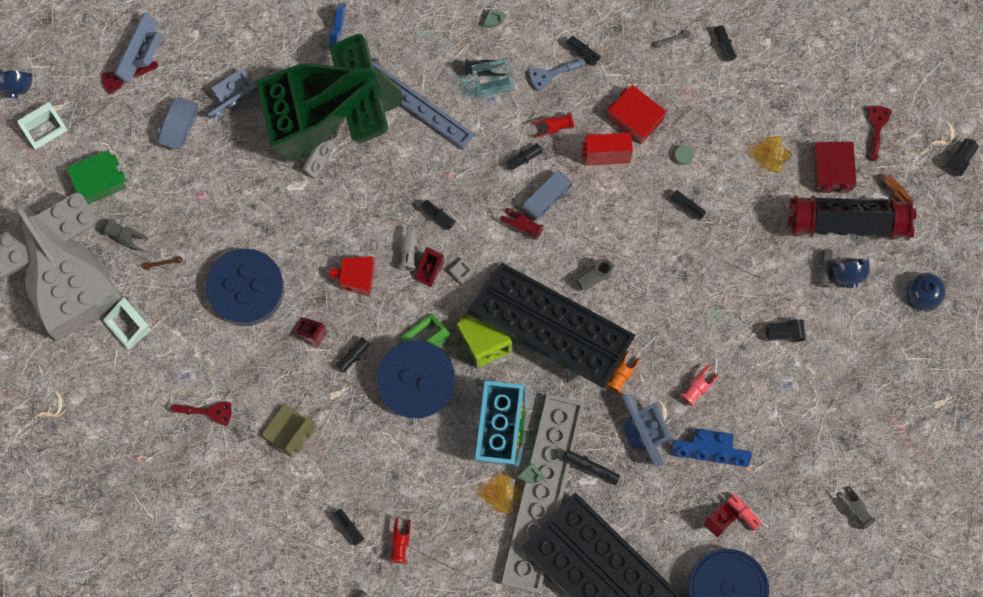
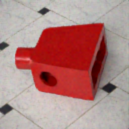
M374 257L342 259L341 268L330 267L329 278L340 279L339 285L342 290L371 297Z

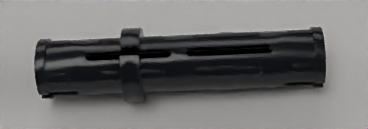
M567 449L563 455L562 460L577 466L578 470H585L613 485H616L620 479V474L589 460L586 455L581 456L570 449ZM575 459H578V460H580V461H582V462L588 464L589 467L586 466V465H584V464H582V463H580V462H578V461H576ZM594 468L606 473L607 476L594 470Z

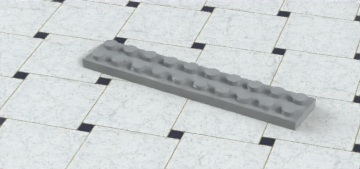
M550 394L546 396L530 462L545 476V479L537 483H525L501 585L537 594L541 592L545 573L520 548L561 507L571 464L562 460L567 449L574 452L585 405L583 402Z

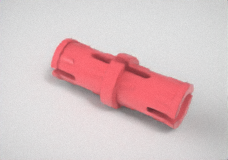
M736 493L726 501L737 512L738 518H742L752 531L762 524L750 510L751 507L746 506Z

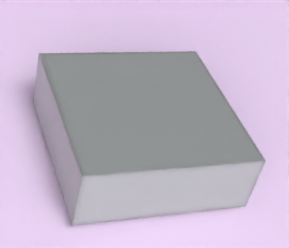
M462 257L449 269V273L463 285L476 273V270Z

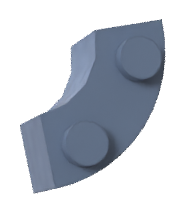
M177 97L174 102L169 103L168 114L164 124L158 130V136H160L159 144L180 150L187 143L190 129L197 117L199 103Z

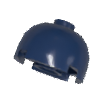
M0 70V92L6 94V98L18 99V95L27 93L31 88L33 73L12 70L3 72V70Z
M869 259L842 260V263H837V261L831 262L833 277L838 283L846 285L847 288H857L858 284L864 282L870 273Z
M932 273L916 275L907 285L906 298L908 303L916 310L933 311L942 304L946 295L943 281Z

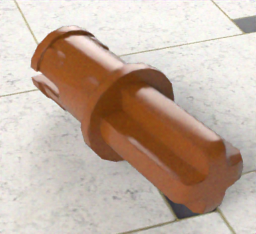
M891 174L882 180V183L890 190L893 197H896L899 201L911 199L914 203V200L904 190L905 187L901 186Z

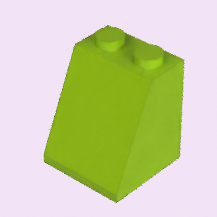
M465 316L457 323V329L477 369L512 352V341L509 336L478 319Z

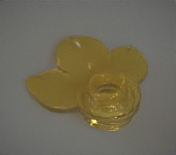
M779 136L768 138L765 144L758 145L754 151L756 159L763 162L765 167L773 172H781V163L786 162L792 156L789 150L781 146L782 137ZM765 151L767 155L762 156L760 152Z
M509 474L496 477L494 483L486 486L483 492L485 500L488 503L494 504L497 511L505 514L514 512L512 502L518 500L523 494L521 489L510 484L511 475ZM491 491H496L497 496L491 497L489 493Z

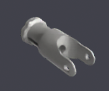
M414 226L407 228L402 242V259L398 268L404 271H414L416 267L414 266L415 256L418 254L419 245L417 241L418 233Z

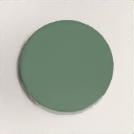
M686 145L678 147L675 152L676 162L680 165H688L692 162L694 157L692 148Z

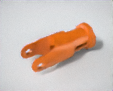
M630 350L626 351L615 369L610 382H607L605 385L613 393H621L623 384L629 380L640 361L639 357L632 368H628L625 365V358Z

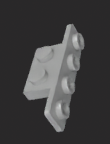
M344 117L335 132L327 140L307 154L310 156L303 169L312 178H316L346 122V117Z

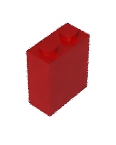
M632 84L629 88H624L619 95L620 98L608 106L607 118L626 133L631 132L632 138L642 145L665 119L667 111Z
M631 132L586 135L585 142H582L581 159H585V166L630 163L633 152Z

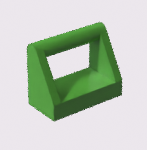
M431 313L404 333L401 338L404 342L408 341L432 322L439 329V332L427 341L440 346L450 338V333Z

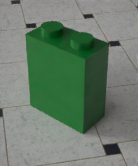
M109 150L67 167L77 193L81 194L88 204L126 189L124 184L127 181L123 171L119 172L117 168L120 163L116 155H112Z

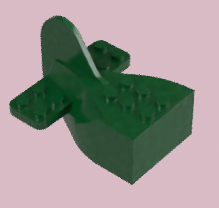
M355 34L332 45L330 52L333 66L313 63L298 64L256 81L270 146L291 163L304 157L327 140L335 132L344 117H346L351 138L359 144L378 137L387 131L388 123L385 112L398 107L403 100L401 89L383 72L374 69L368 43L363 35Z

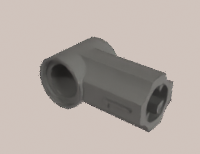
M600 259L595 265L577 275L575 279L580 288L585 292L600 281L611 277L612 264L607 259ZM601 266L609 268L606 273H601L598 269Z

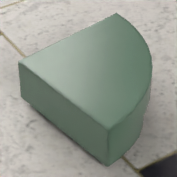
M489 8L483 27L494 28L505 21L507 14Z
M533 463L517 476L526 483H537L545 479V476Z

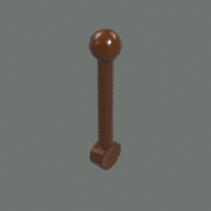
M177 256L176 259L151 264L145 262L143 267L145 270H150L151 267L175 262L182 263L183 258Z

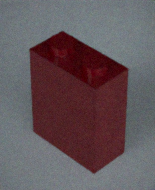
M816 142L813 147L816 191H821L822 193H831L832 191L848 193L854 190L857 185L854 142Z

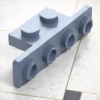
M147 13L142 14L114 72L115 75L126 83L131 82L137 68L147 67L151 64L152 57L160 45L162 35L159 32H154L158 22Z
M243 68L234 72L211 87L221 104L205 114L207 117H217L223 113L221 109L228 106L230 108L238 103V98L242 96L246 98L254 93L252 89L257 87V82L252 83ZM270 74L264 75L263 77H261V78L258 79L257 81H259V80H261V79H263V78H266V77L270 76Z
M624 394L623 404L627 411L631 413L632 424L641 435L639 439L642 445L647 448L649 461L654 466L664 465L657 446L673 439L658 404L653 403L639 410L632 394Z

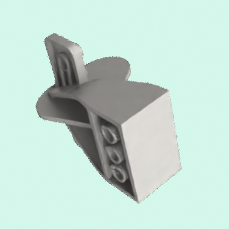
M79 193L65 198L34 216L29 214L18 199L13 201L23 222L0 235V279H4L26 267L25 285L29 299L47 332L56 341H59L111 311L122 300L97 257L88 248L73 240L94 228L97 224V219L85 198Z

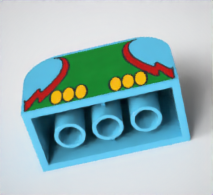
M485 381L475 456L476 461L519 466L528 405V389L525 385Z

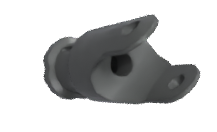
M113 219L107 223L104 229L105 235H111L117 238L119 242L133 249L144 251L132 242L134 235L148 240L143 234L127 226H120Z
M847 486L845 491L851 501L841 492H837L836 496L851 517L856 518L861 525V529L865 530L876 519L872 518L865 509V504L853 489Z

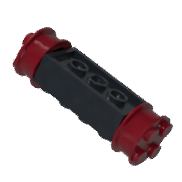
M794 195V198L789 200V209L792 210L791 216H788V227H790V234L793 237H796L797 234H803L812 238L815 231L821 235L829 233L843 236L848 235V233L858 236L875 234L876 236L884 237L887 235L889 240H893L894 237H901L908 241L914 237L913 220H916L917 210L913 208L911 199L895 201L894 198H891L888 201L814 198V196L798 198L797 195Z

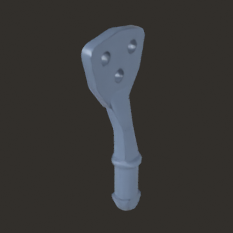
M578 59L554 70L531 69L529 71L531 83L537 91H540L547 87L558 74L570 72L579 67L582 68L585 65V60Z

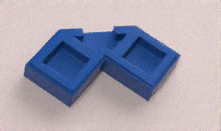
M345 3L338 4L336 8L334 27L330 33L329 50L333 44L341 40L346 13Z

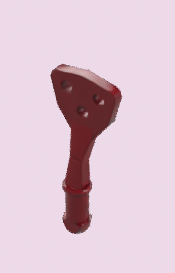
M152 61L147 67L136 69L133 77L156 70L159 66L158 62ZM115 71L105 72L102 75L103 85L109 94L115 93L124 84V81L115 75Z
M870 106L868 108L869 120L874 127V138L870 154L872 161H876L879 158L880 132L892 114L891 109L883 106Z
M220 402L209 408L201 409L177 404L170 406V410L173 413L205 415L215 423L223 426H228L232 415L230 402Z

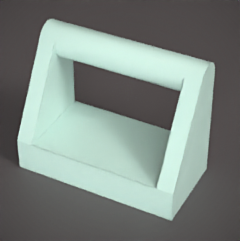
M50 102L17 121L35 150L68 131ZM55 117L60 127L34 142L28 131Z
M125 298L118 302L103 320L127 349H130L152 331ZM123 311L139 327L130 340L113 321Z

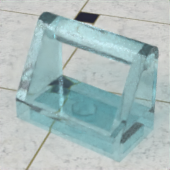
M508 58L471 66L478 98L515 90ZM505 66L506 79L479 84L477 72Z

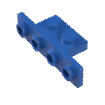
M695 428L693 442L674 440L671 455L749 467L752 452L733 449V434Z

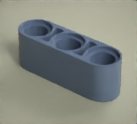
M558 170L524 203L522 209L535 221L539 220L572 187L573 182Z

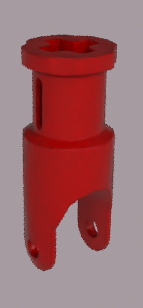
M570 112L564 116H552L530 123V125L544 122L548 125L546 132L534 135L533 137L550 135L569 127L571 129L574 128Z
M396 517L391 545L393 546L392 557L389 558V562L406 564L407 560L405 557L406 549L409 547L411 520L408 519L405 534L402 535L399 533V519Z

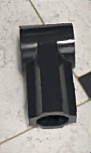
M965 138L945 168L961 177L969 166V161L979 148L977 142L973 139Z
M794 319L787 321V323L767 324L766 335L768 341H805L804 320Z

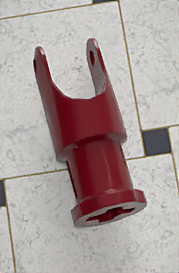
M506 208V214L514 219L501 216L500 221L538 240L544 225H539L531 221L529 217L511 208Z

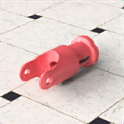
M710 364L706 365L691 381V386L684 393L680 394V398L687 405L693 407L697 398L703 395L718 378L719 374H715L707 383L705 382L704 376L710 368Z

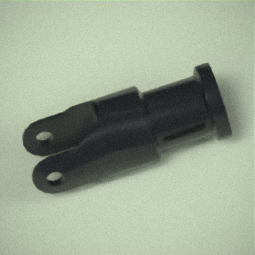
M465 59V76H468V74L507 75L505 73L492 72L490 65L493 63H506L507 61L488 59L469 61Z

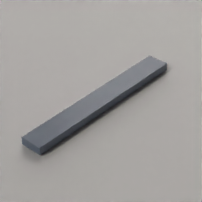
M372 61L374 69L383 72L401 89L403 100L400 105L462 150L474 137V133Z

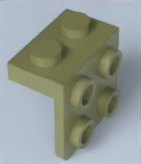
M283 405L263 432V436L294 457L296 453L299 454L306 439L314 434L316 424L311 418H305L289 406Z

